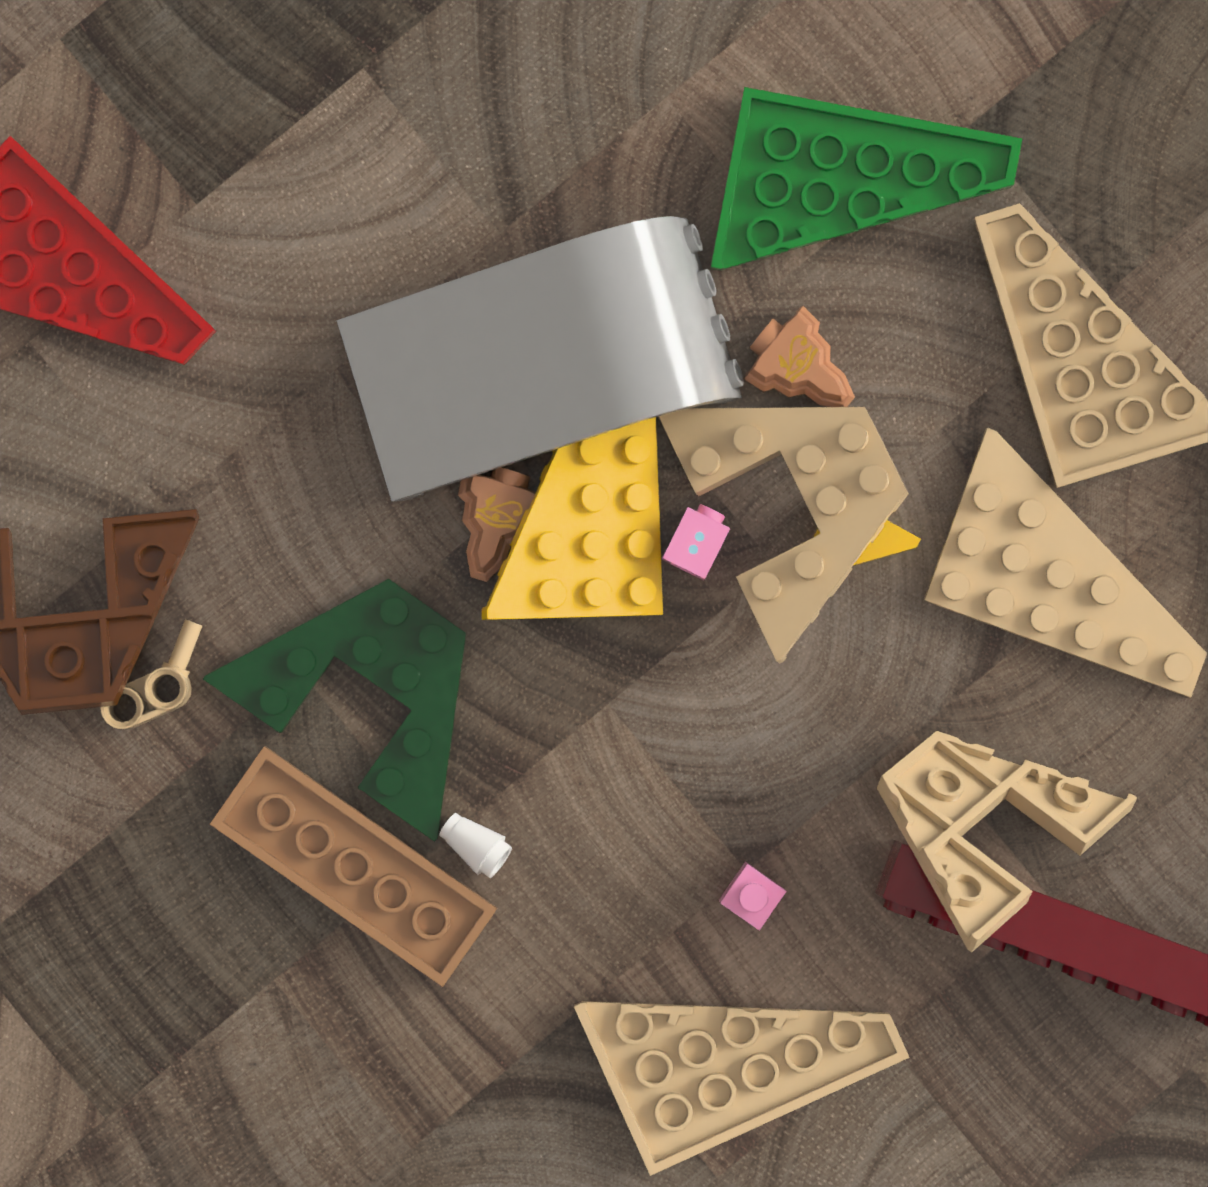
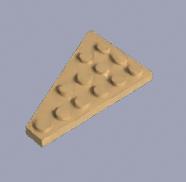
M581 1001L574 1005V1009L650 1176L910 1058L892 1017L887 1012Z

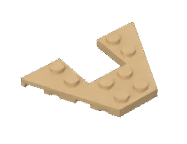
M865 407L687 408L658 416L698 496L780 455L783 456L821 534L736 576L776 661L779 664L784 662L787 658V653L810 622H814L819 615V610L828 598L835 594L852 571L851 567L869 543H873L884 528L886 520L893 512H896L909 494Z
M939 731L933 733L884 773L877 786V790L965 946L971 953L1027 904L1032 890L961 837L1006 799L1080 856L1132 810L1137 797L1128 794L1127 798L1123 799L1089 788V780L1080 777H1066L1058 770L1025 760L1021 766L992 756L994 749L979 744H967L957 737Z

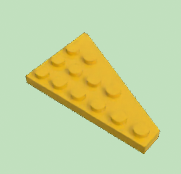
M656 417L553 450V455L549 463L545 465L539 478L541 482L529 509L525 510L510 544V553L497 574L499 578L489 601L482 608V620L663 615Z

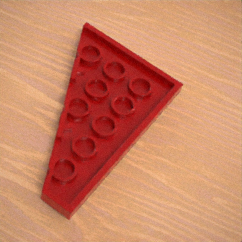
M9 136L0 145V310L185 365L216 333V330L17 141Z

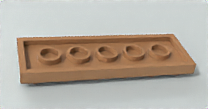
M266 746L262 748L210 823L218 831L442 987L497 910L496 906Z

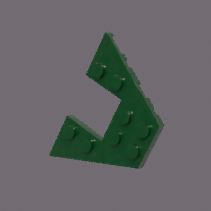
M387 579L205 675L203 680L279 733L284 731L335 657L411 709V712L357 788L434 842L438 839L467 634L399 585Z

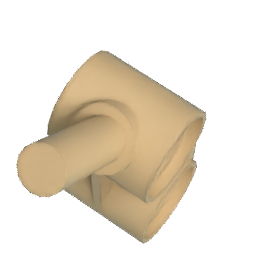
M185 619L169 662L163 661L161 668L126 684L122 695L127 694L131 696L136 702L137 707L132 719L126 722L118 719L114 714V706L100 707L102 717L107 724L117 729L135 728L172 712L187 703L191 697L192 685L188 677L190 671L186 670L202 625ZM166 675L175 677L180 685L179 695L172 702H165L160 699L156 690L157 683Z

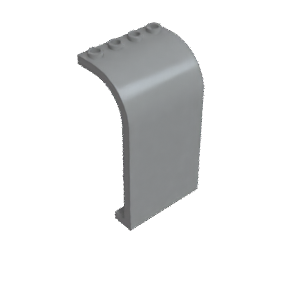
M666 216L611 227L559 243L337 320L391 501H404L422 496L424 492L654 417L700 405L728 403L742 398L739 387L744 385L742 371L736 359L730 360L725 343L730 341L729 329L723 315H717L711 297L716 296V287L708 269L703 270L698 252L702 251V241L694 224L689 225L688 219Z

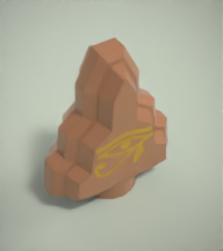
M801 306L795 315L784 325H781L773 318L749 348L758 355V358L752 368L746 373L744 380L763 393L775 389L788 398L804 394L817 405L823 407H848L855 398L845 374L830 362L831 346L818 333L820 322L804 306Z
M500 467L492 470L490 477L476 475L461 480L458 496L465 502L462 521L471 532L466 550L471 578L488 582L500 569L503 561L507 559L511 547L510 544L524 512L529 509L536 493L527 489L531 477Z

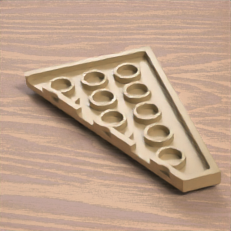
M1020 203L974 217L1056 488L1208 443V400L1204 394L1187 380L1180 369L1139 330L1131 318L1115 305L1107 293L1083 268H1080L1059 246V243L1043 230L1035 218Z
M986 428L923 601L1191 698L1207 652L997 431Z

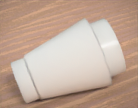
M454 813L447 820L439 834L477 875L484 873L489 878L498 872L512 850V847L504 842L505 836L465 817H461L457 813Z

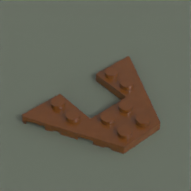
M197 509L102 518L108 609L17 618L12 533L9 528L0 529V681L21 715L117 706L199 521Z

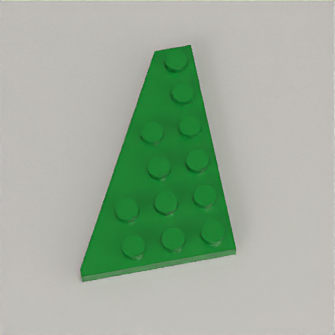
M744 87L710 269L717 271L725 270L1011 188L1015 182L1023 138Z

